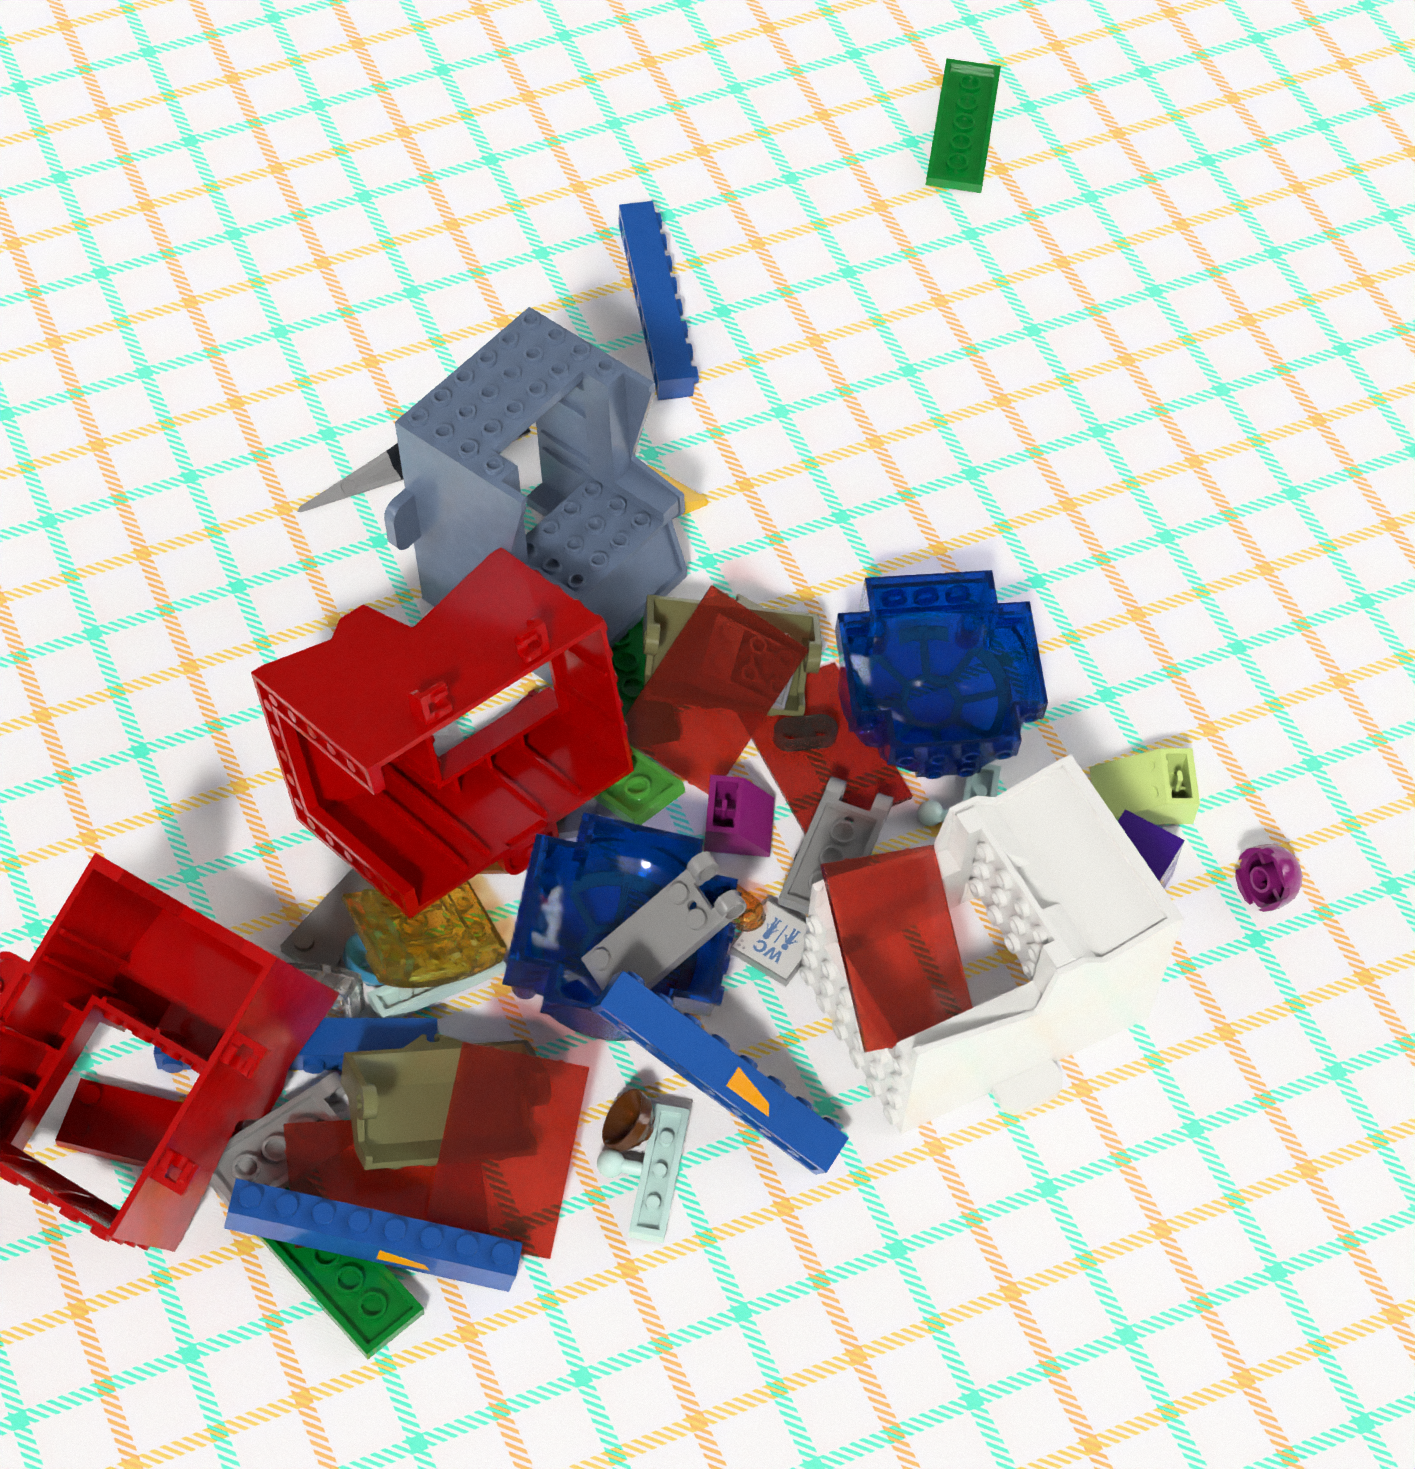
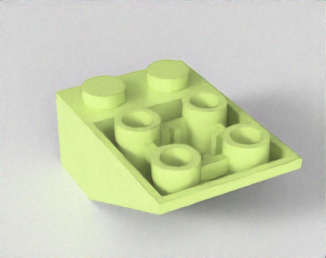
M1159 748L1090 766L1091 783L1117 821L1126 809L1153 824L1194 823L1200 806L1193 748Z

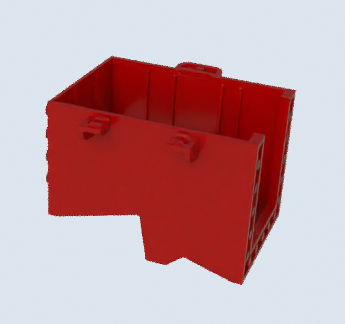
M500 547L490 553L413 627L363 604L339 619L330 640L266 663L251 671L296 820L409 919L495 862H498V865L510 875L522 873L555 849L559 840L557 821L634 771L631 758L633 752L628 743L626 733L628 727L624 721L621 709L623 702L618 694L616 684L618 677L613 669L611 659L613 652L608 644L606 634L608 627L601 615L594 614L584 607L580 600L573 599L566 594L559 585L549 582L538 570L531 569ZM548 662L554 690L547 687L539 693L534 689L529 691V694L523 697L508 713L442 755L437 756L433 746L435 742L434 733Z
M94 853L30 961L9 951L0 952V1177L13 1185L18 1186L20 1184L31 1189L28 1193L30 1196L48 1205L50 1202L60 1207L59 1213L75 1223L81 1221L91 1226L89 1232L104 1241L109 1242L112 1240L120 1245L125 1243L133 1248L138 1246L146 1251L150 1247L175 1252L186 1233L237 1123L243 1120L261 1119L271 1112L283 1091L289 1066L331 1009L340 993L101 855ZM99 1022L122 1032H125L126 1029L132 1031L131 1034L157 1046L166 1055L177 1061L184 1062L191 1066L190 1069L200 1074L120 1210L23 1151Z

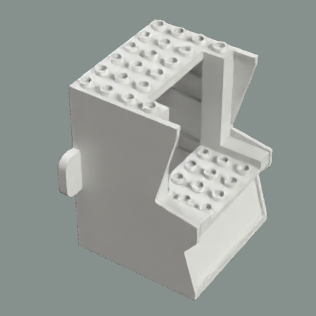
M1071 754L1059 759L997 797L974 796L950 807L932 848L829 877L812 884L808 917H806L807 926L806 934H804V948L801 952L802 963L799 973L804 984L807 987L811 985L816 994L815 999L823 1014L827 1013L832 1020V1028L839 1041L844 1040L849 1048V1057L856 1069L861 1068L866 1076L865 1081L869 1092L873 1097L878 1096L881 1101L887 1122L891 1126L895 1125L902 1135L989 1093L993 1095L1000 1108L1010 1115H1022L1055 1099L1060 1094L1063 1086V1076L1055 1062L1149 1019L1184 917ZM980 898L986 908L989 921L993 926H998L1004 935L1007 949L1012 954L1017 955L1022 963L1024 975L1030 982L898 1042L846 955L969 900Z

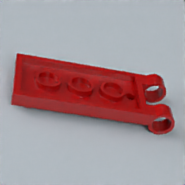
M80 1078L55 1142L59 1147L145 1167L183 1103ZM245 1120L237 1123L231 1137L241 1131Z

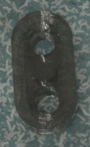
M825 714L783 718L774 726L773 741L779 749L787 752L827 748L833 745L837 739L838 725L832 717ZM823 733L825 736H818L816 734ZM790 736V737H793L794 739H786V738H784V737Z

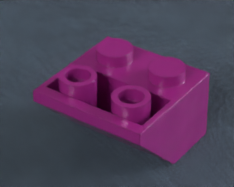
M710 775L704 852L770 857L775 798L744 777Z

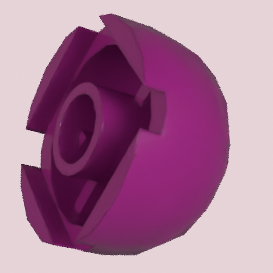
M1265 844L1248 848L1240 854L1238 860L1242 859L1240 868L1236 869L1235 878L1241 895L1249 905L1253 904L1254 901L1261 908L1259 911L1268 912L1280 909L1296 898L1302 886L1303 875L1298 860L1288 849L1275 844Z

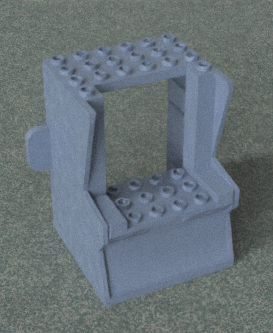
M528 307L395 421L405 489L395 496L386 507L384 521L387 539L390 544L399 550H405L414 543L422 599L435 607L490 553L502 547L531 569L538 570L549 582L559 585L570 597L580 600L588 610L594 614L601 615L608 627L606 634L611 648L615 642H619L628 633V630H631L644 616L647 594L667 596L688 576L687 566L672 519L681 516L685 512L684 493L635 456L655 394V382L533 308ZM536 422L542 483L530 494L524 496L521 494L518 466L500 455V453ZM527 504V506L542 514L545 518L525 535L524 514ZM548 662L532 671V673L553 686Z

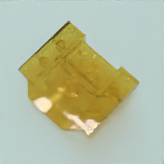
M469 881L457 887L411 919L376 889H363L360 892L343 894L341 898L355 923L354 929L367 950L365 958L378 982L384 985L398 988H426L449 984L492 968L502 962L505 956L507 945Z

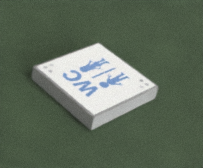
M766 899L730 946L729 953L786 987L801 967V952L804 948V934H806L807 924L802 919Z

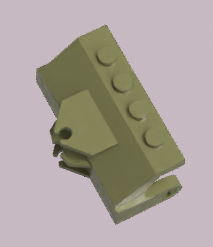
M722 593L704 600L647 594L643 617V654H646L643 700L667 702L672 705H697L706 709L715 707L731 709L735 712H759L769 716L804 717L806 673L818 674L821 663L822 641L819 614L764 608L740 594H736L735 601L728 600V593ZM719 613L800 653L783 710L711 694L684 681L701 623Z
M436 1033L434 1036L435 1042L427 1041V1035L422 1034L401 1049L344 1052L341 1085L349 1101L355 1152L364 1170L401 1169L406 1166H435L441 1163H469L475 1160H503L510 1157L536 1155L538 1144L529 1129L527 1100L531 1106L548 1105L551 1099V1082L548 1072L528 1040L470 1044Z

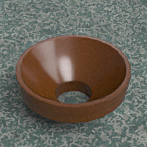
M630 1089L614 1102L603 1124L602 1140L605 1146L619 1152L639 1146L650 1138L654 1130L655 1116L653 1115L651 1100L647 1095L638 1089Z

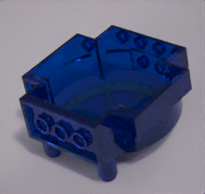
M992 570L868 577L864 579L858 612L837 614L835 636L840 664L838 693L841 708L848 722L849 732H854L865 746L878 748L880 758L885 760L887 765L893 764L899 768L915 772L916 778L938 779L946 775L970 777L980 773L983 766L996 759L1005 760L1012 756H1017L1022 742L1021 731L1025 723L1035 722L1044 718L1048 699L1030 601L998 603Z
M583 812L576 842L536 833L502 985L511 986L513 993L520 999H531L536 994L543 996L540 1013L550 1015L560 1024L582 1035L607 1041H633L591 1010L602 990L581 958L687 869L688 862L702 852L704 839ZM716 874L699 886V888L714 908V903L718 897L729 890L737 889L738 879ZM696 902L690 905V910L696 908ZM728 923L652 987L650 991L654 994L660 992L673 1001L674 1005L672 1007L681 1014L693 1013L710 1017L714 1007H720L723 1000L725 986H721L723 976L727 974L730 955L727 952L729 943L732 944L736 923Z

